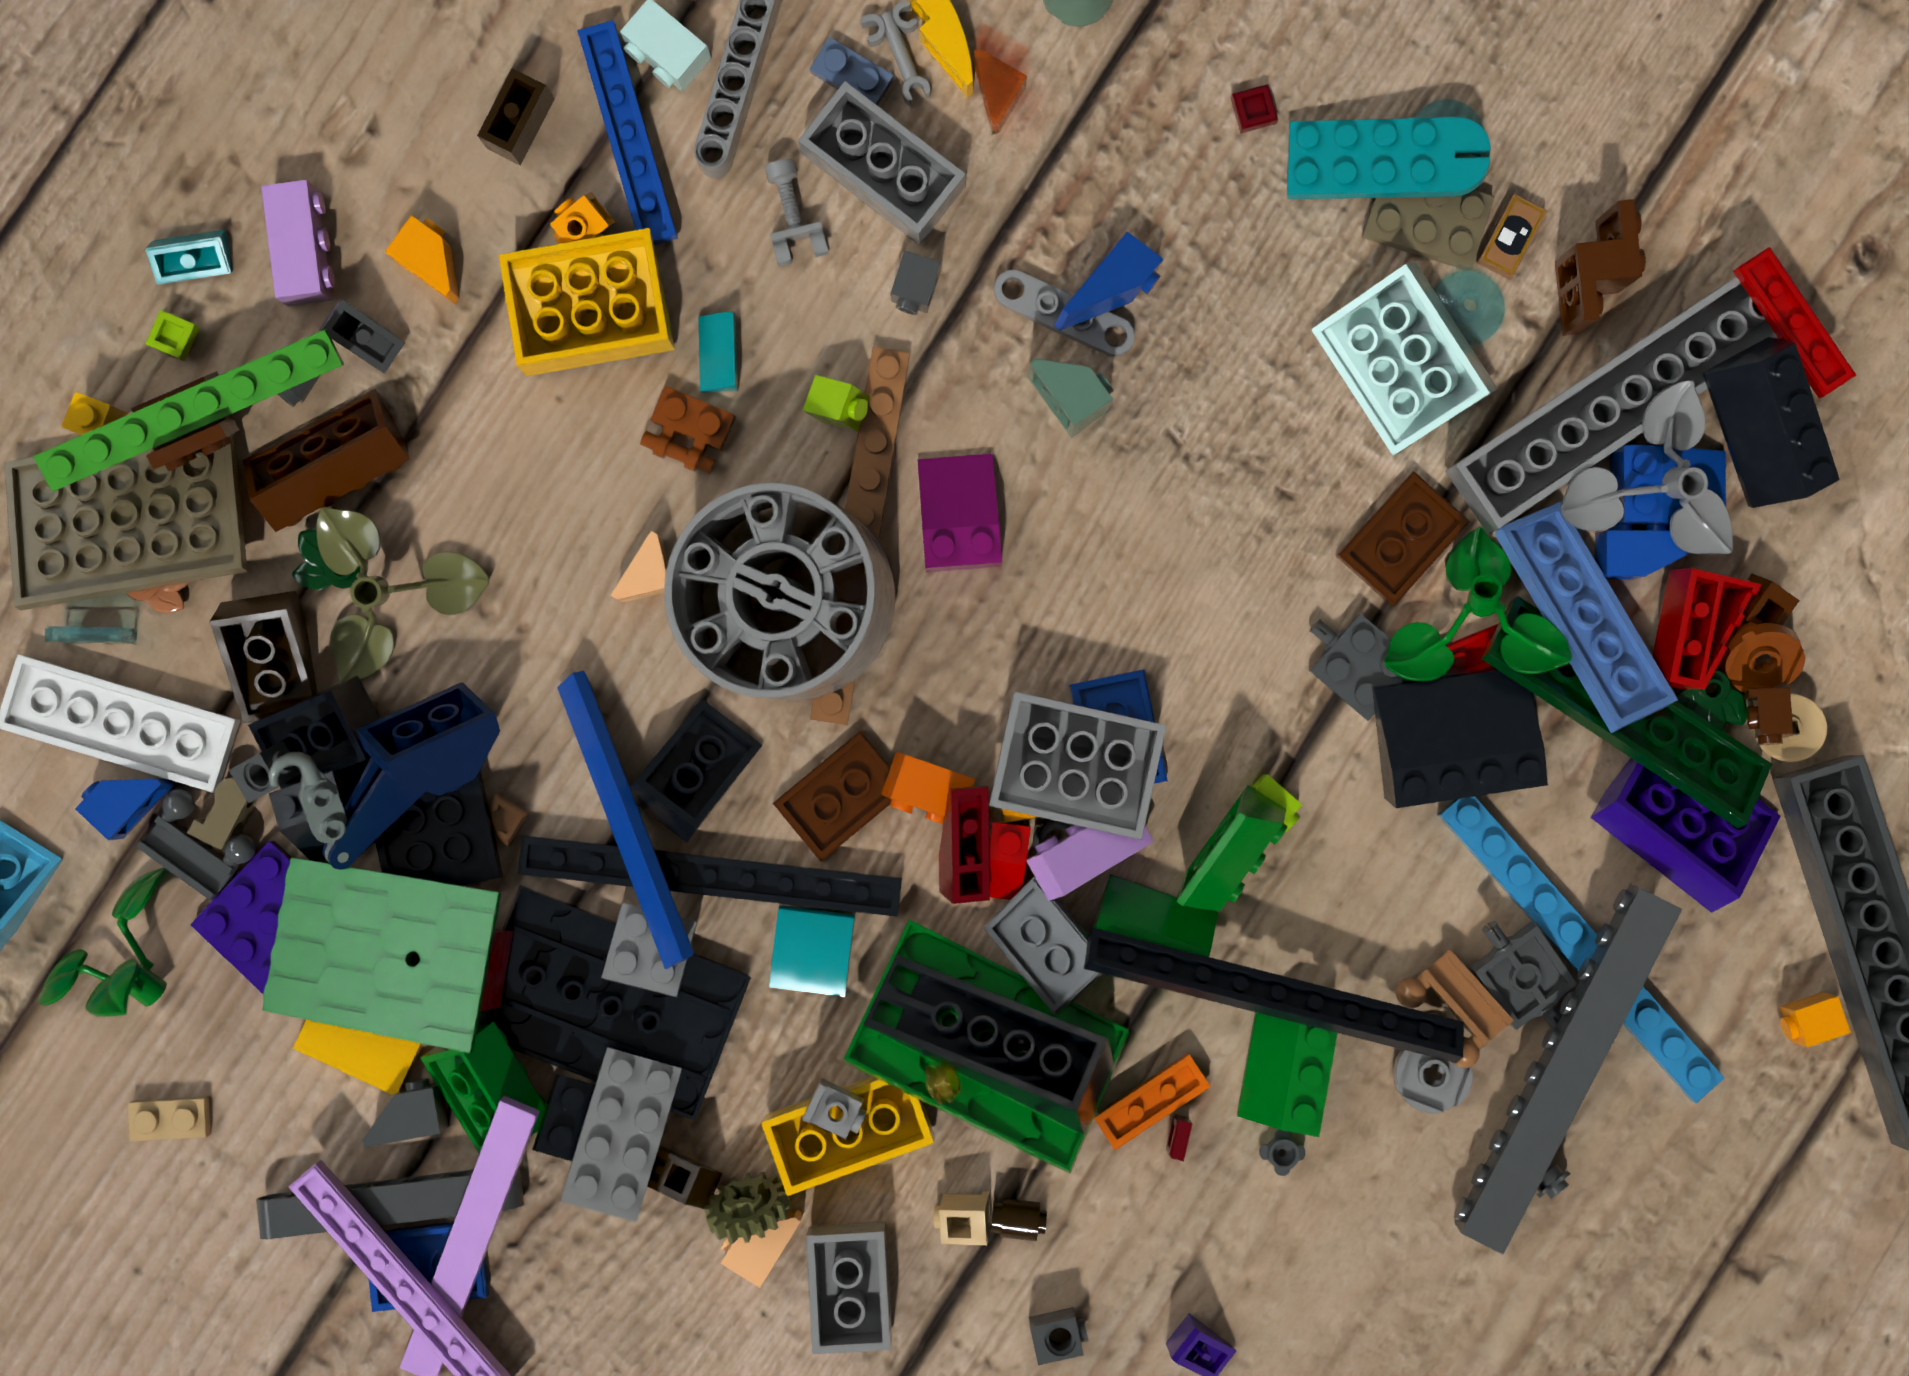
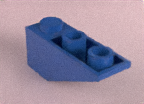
M1616 524L1606 531L1595 534V561L1606 580H1635L1642 578L1690 554L1678 548L1673 542L1669 524L1646 525V531L1632 530V524Z

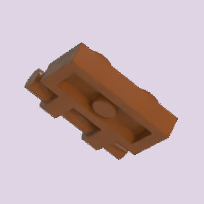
M665 386L650 419L653 423L662 426L663 430L659 436L645 431L640 445L653 450L652 453L658 457L665 458L668 456L684 463V468L695 472L699 469L711 474L716 460L704 456L706 448L709 446L722 452L736 416ZM676 433L695 440L691 449L673 442Z

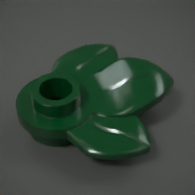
M313 529L304 530L299 533L298 548L305 562L292 572L293 578L301 585L313 590H323L331 585L342 589L351 588L352 584L358 579L356 575L360 572V566L352 574L340 576L333 572L323 561L318 547L317 531Z
M1717 669L1708 685L1710 683L1717 684L1714 693L1706 694V689H1684L1675 695L1678 702L1722 731L1725 729L1726 722L1734 725H1744L1746 722L1747 704L1743 695L1730 688L1727 676Z

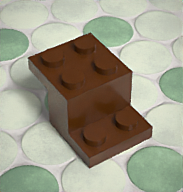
M1634 199L1618 201L1595 221L1597 241L1576 243L1555 261L1562 336L1578 335L1600 319L1604 307L1602 295L1617 294L1642 277V272H1644L1646 266V257L1644 250L1639 249L1638 234L1641 231L1642 220L1640 212L1635 211Z
M216 371L131 409L133 412H136L219 376ZM230 414L152 448L153 452L147 454L146 457L153 470L165 465L169 472L197 458L195 454L197 450L201 449L205 456L232 443L230 435L237 432L239 428Z

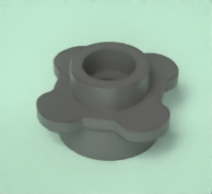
M1277 1130L1274 1138L1268 1144L1261 1145L1259 1149L1260 1157L1263 1160H1268L1274 1166L1275 1173L1280 1176L1289 1174L1290 1169L1296 1166L1298 1161L1303 1160L1306 1154L1304 1147L1296 1145L1290 1138V1133L1283 1130ZM1280 1149H1285L1286 1154L1284 1156L1279 1155Z
M1555 1164L1546 1171L1538 1187L1540 1192L1537 1196L1542 1197L1547 1194L1550 1199L1554 1198L1569 1186L1565 1178L1571 1173L1569 1171L1563 1172Z

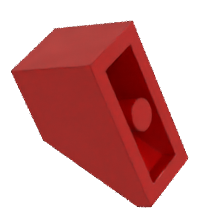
M992 821L989 840L991 898L1011 900L1022 889L1027 862L1030 825Z

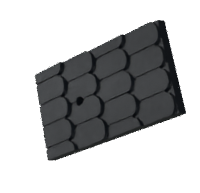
M520 885L503 926V929L514 932L501 1006L480 1012L478 1026L494 1022L505 1034L509 1048L595 1082L607 1047L682 1068L670 1111L695 1121L751 977L735 968L694 953L693 956L688 958L678 997L602 979L617 922ZM575 985V990L569 993L565 992L568 986Z

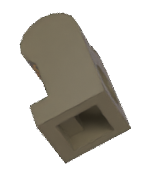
M226 778L219 782L214 792L215 802L207 818L193 820L187 834L220 850H224L230 836L242 832L257 801L256 799L248 803L234 778Z

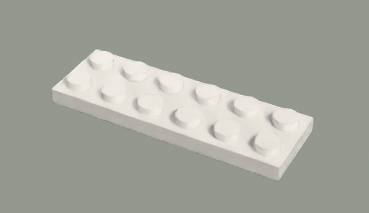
M17 654L0 708V729L212 793L215 792L216 786L222 781L240 723L239 719L20 654Z

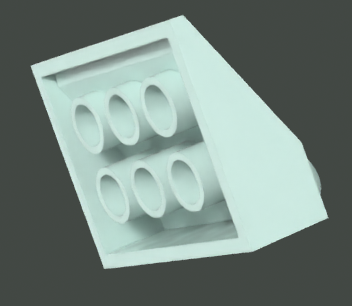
M1416 262L1403 265L1311 329L1393 456L1498 389Z

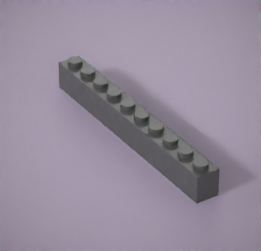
M1630 884L1627 890L1622 889L1617 895L1613 904V910L1616 912L1610 923H1605L1599 930L1595 940V944L1598 946L1592 958H1586L1582 963L1577 975L1580 981L1574 993L1569 992L1565 996L1560 1006L1562 1016L1557 1026L1550 1027L1545 1034L1542 1042V1047L1545 1049L1538 1062L1533 1061L1528 1067L1524 1077V1081L1527 1083L1521 1095H1515L1507 1109V1116L1509 1118L1503 1130L1498 1129L1494 1133L1489 1144L1491 1153L1486 1163H1480L1477 1166L1471 1181L1474 1186L1467 1198L1462 1197L1455 1209V1224L1461 1234L1501 1254H1504L1683 910L1633 884Z

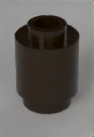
M1004 1198L1003 1202L994 1201L991 1233H999L1000 1238L1037 1241L1038 1234H1045L1047 1211L1040 1210V1202L1007 1198Z

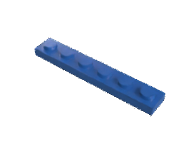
M614 20L577 30L635 230L650 228L654 245L678 239Z

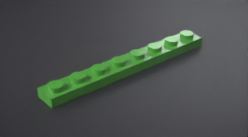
M327 329L41 452L33 456L51 491L54 492L343 366L344 363Z

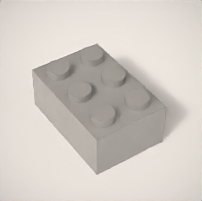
M886 1221L809 1226L806 1234L812 1354L891 1350L892 1323Z

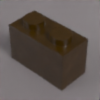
M511 68L477 137L488 150L521 166L555 99L545 84Z

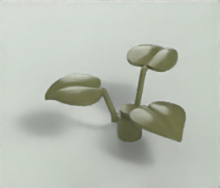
M328 507L321 508L319 511L316 531L321 557L333 572L340 575L352 574L360 566V572L356 575L358 579L352 584L350 595L353 602L361 607L362 612L366 613L369 618L367 620L364 616L358 614L345 616L338 620L331 631L330 649L341 682L357 675L359 679L366 678L379 671L390 660L395 646L393 632L384 625L375 624L376 615L372 610V607L383 605L388 600L390 593L427 588L426 599L434 610L445 615H456L471 608L489 584L487 573L473 559L455 552H441L432 555L424 562L423 574L426 581L389 586L387 581L380 576H367L368 565L365 560L374 558L378 554L381 545V535L376 524L366 515L354 511Z

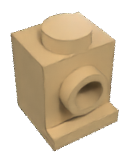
M982 1191L981 1195L943 1194L941 1204L935 1205L933 1213L934 1228L940 1229L941 1244L987 1245L992 1222L990 1191Z

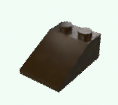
M296 591L221 602L210 620V624L243 723L258 721L317 693L307 625Z

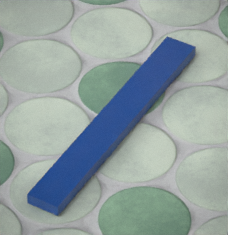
M585 671L574 672L557 689L664 968L668 969L694 955V952Z

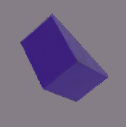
M1190 1313L1187 1314L1166 1342L1170 1357L1176 1364L1201 1376H1218L1237 1351Z

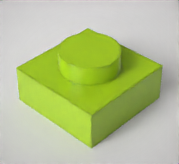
M160 310L145 344L185 362L200 327Z

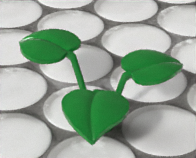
M1479 526L1460 540L1447 560L1446 577L1448 582L1456 590L1469 591L1467 603L1463 605L1461 613L1448 633L1443 638H1440L1438 630L1432 625L1420 622L1407 624L1400 628L1392 637L1384 664L1388 670L1408 680L1430 681L1443 676L1449 671L1454 662L1452 651L1445 645L1452 640L1471 612L1478 617H1487L1494 613L1498 615L1502 630L1508 634L1501 641V655L1504 661L1518 672L1526 674L1543 673L1567 665L1572 659V654L1562 633L1550 621L1539 615L1522 614L1514 621L1513 628L1508 624L1504 612L1505 605L1500 603L1502 587L1508 582L1511 575V563L1505 552Z
M161 868L137 878L122 892L112 911V916L118 919L117 925L140 963L135 959L127 960L120 964L113 973L108 975L90 966L83 965L88 956L85 950L72 951L65 955L47 976L38 997V1003L47 1006L63 998L72 988L80 974H89L103 980L93 990L86 1003V1010L95 1016L111 1017L126 1015L129 995L145 1007L151 1006L161 997L167 983L150 970L154 963L146 958L129 930L127 923L128 920L136 917L144 908L157 885L169 870Z

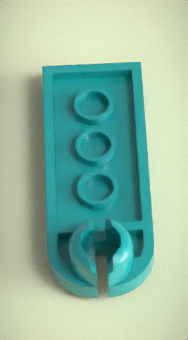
M1462 117L1290 121L1287 197L1288 200L1462 196L1475 190L1486 178L1490 166V140L1485 130L1478 123ZM1462 154H1471V155L1475 156L1476 158H1456V157H1458V156H1460V155H1462Z

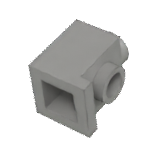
M822 1078L802 1120L808 1123L811 1122L846 1139L850 1130L855 1133L858 1132L867 1111L860 1109L864 1098ZM833 1106H839L843 1109L844 1115L840 1119H834L830 1116L829 1109Z

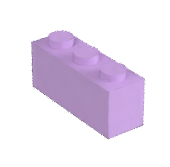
M307 180L261 186L275 298L286 306L332 300L330 288L335 287V277L332 267L327 265L326 251H330V239L326 228L322 226L321 214L326 212L322 192L318 191Z
M1071 825L1065 829L1068 834L1067 837L1058 841L1056 836H1053L1035 847L1038 854L1026 861L1045 896L1050 901L1068 894L1154 841L1146 826L1144 827L1142 840Z

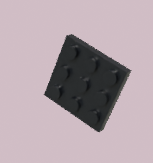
M481 769L474 780L462 785L456 791L447 792L441 796L425 792L379 836L380 841L375 843L381 872L460 886L503 877Z

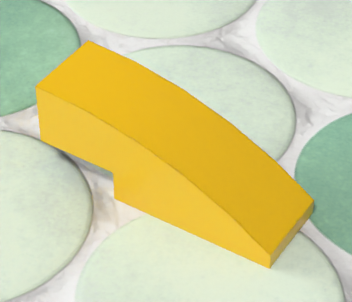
M909 0L912 10L924 23L919 28L920 42L968 98L973 94L971 58L963 28L950 0Z

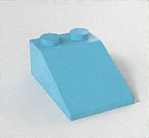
M1 820L0 951L16 933L62 862V858Z

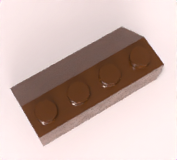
M373 389L244 459L243 466L249 500L273 530L277 532L286 526L296 525L303 517L320 508L331 506L343 495L353 490L364 488L376 477L386 472L397 470L410 458L399 429L376 389Z

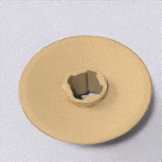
M1791 694L1792 722L1795 723L1797 735L1783 738V744L1759 745L1766 754L1783 762H1799L1812 757L1823 746L1827 736V722L1822 710L1812 700L1797 694Z

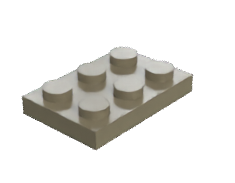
M1473 190L1468 194L1454 197L1374 198L1361 238L1470 271L1473 268L1495 197Z

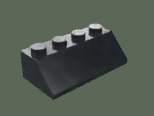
M1767 337L1702 372L1748 507L1755 508L1808 498L1840 480L1795 342Z

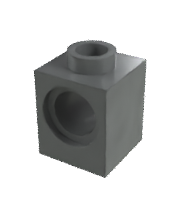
M904 251L890 293L891 302L896 303L898 310L912 315H917L918 311L928 312L941 273V262Z
M284 740L229 769L248 803L302 774L298 766H287L278 776V785L276 787L270 785V768L281 756L291 753Z
M1073 1307L1029 1317L1038 1365L1084 1355L1081 1343L1089 1341L1084 1318L1076 1319ZM1056 1328H1065L1070 1332L1069 1338L1060 1343L1052 1341L1049 1335Z

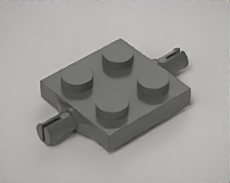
M1358 614L1347 628L1339 631L1337 634L1319 619L1315 625L1325 635L1315 626H1312L1309 632H1312L1326 646L1320 659L1309 671L1365 720L1369 721L1375 714L1372 687L1404 683L1405 681L1404 678L1388 670L1384 664L1391 639L1362 614Z
M1496 921L1489 922L1490 928L1485 925L1482 931L1494 947L1486 956L1472 965L1470 969L1485 989L1514 1020L1510 1026L1515 1030L1519 1029L1529 1020L1539 1016H1543L1550 1027H1556L1561 1015L1555 1008V1005H1557L1565 993L1577 985L1576 981L1537 925L1530 922L1514 935L1506 937Z

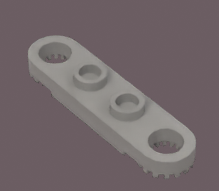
M1019 270L1005 271L996 279L994 295L999 305L1030 321L1110 357L1123 356L1128 353L1134 343L1135 333L1132 325L1127 320L1110 312L1059 331L1054 325L1062 309L1072 299L1073 295ZM1009 280H1015L1022 284L1024 293L1018 299H1008L1002 292L1003 285L1009 282ZM1112 327L1121 328L1126 335V342L1119 347L1110 346L1105 340V332Z

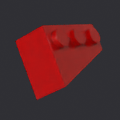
M1695 568L1669 570L1652 657L1670 687L1681 690L1706 689L1728 648L1725 645L1734 628L1740 626L1745 617L1742 613L1752 595H1757L1762 584Z

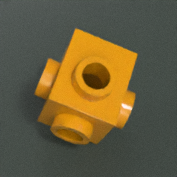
M590 192L580 197L576 202L572 197L563 202L554 211L558 217L550 225L555 230L553 233L555 240L558 244L601 237L616 221L594 194Z

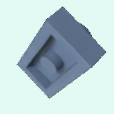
M830 37L810 67L812 75L834 88L839 89L844 81H846L877 106L894 80L893 74Z

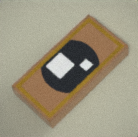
M1513 194L1488 239L1477 264L1511 280L1547 210Z

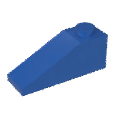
M1127 231L1062 309L1054 327L1061 331L1129 304L1135 300L1141 291L1148 294L1161 277L1156 271L1163 258Z

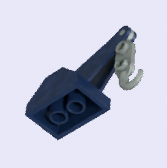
M460 682L357 729L362 747L371 759L344 809L335 785L317 769L312 758L304 753L291 752L277 759L270 768L269 781L272 787H276L278 785V776L285 767L295 765L300 768L302 779L299 799L311 832L318 841L325 843L323 856L335 869L342 870L350 867L365 849L425 792L441 796L447 792L456 791L462 785L474 780L495 743L500 729L495 712L463 682Z

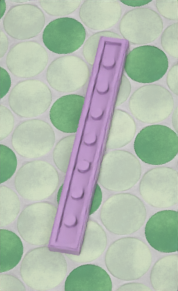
M503 1096L498 1104L431 1283L434 1289L460 1318H462L540 1113L539 1110L506 1096ZM413 1330L400 1368L417 1376H439L444 1365L443 1362Z
M321 1159L289 1186L290 1190L454 1376H511Z

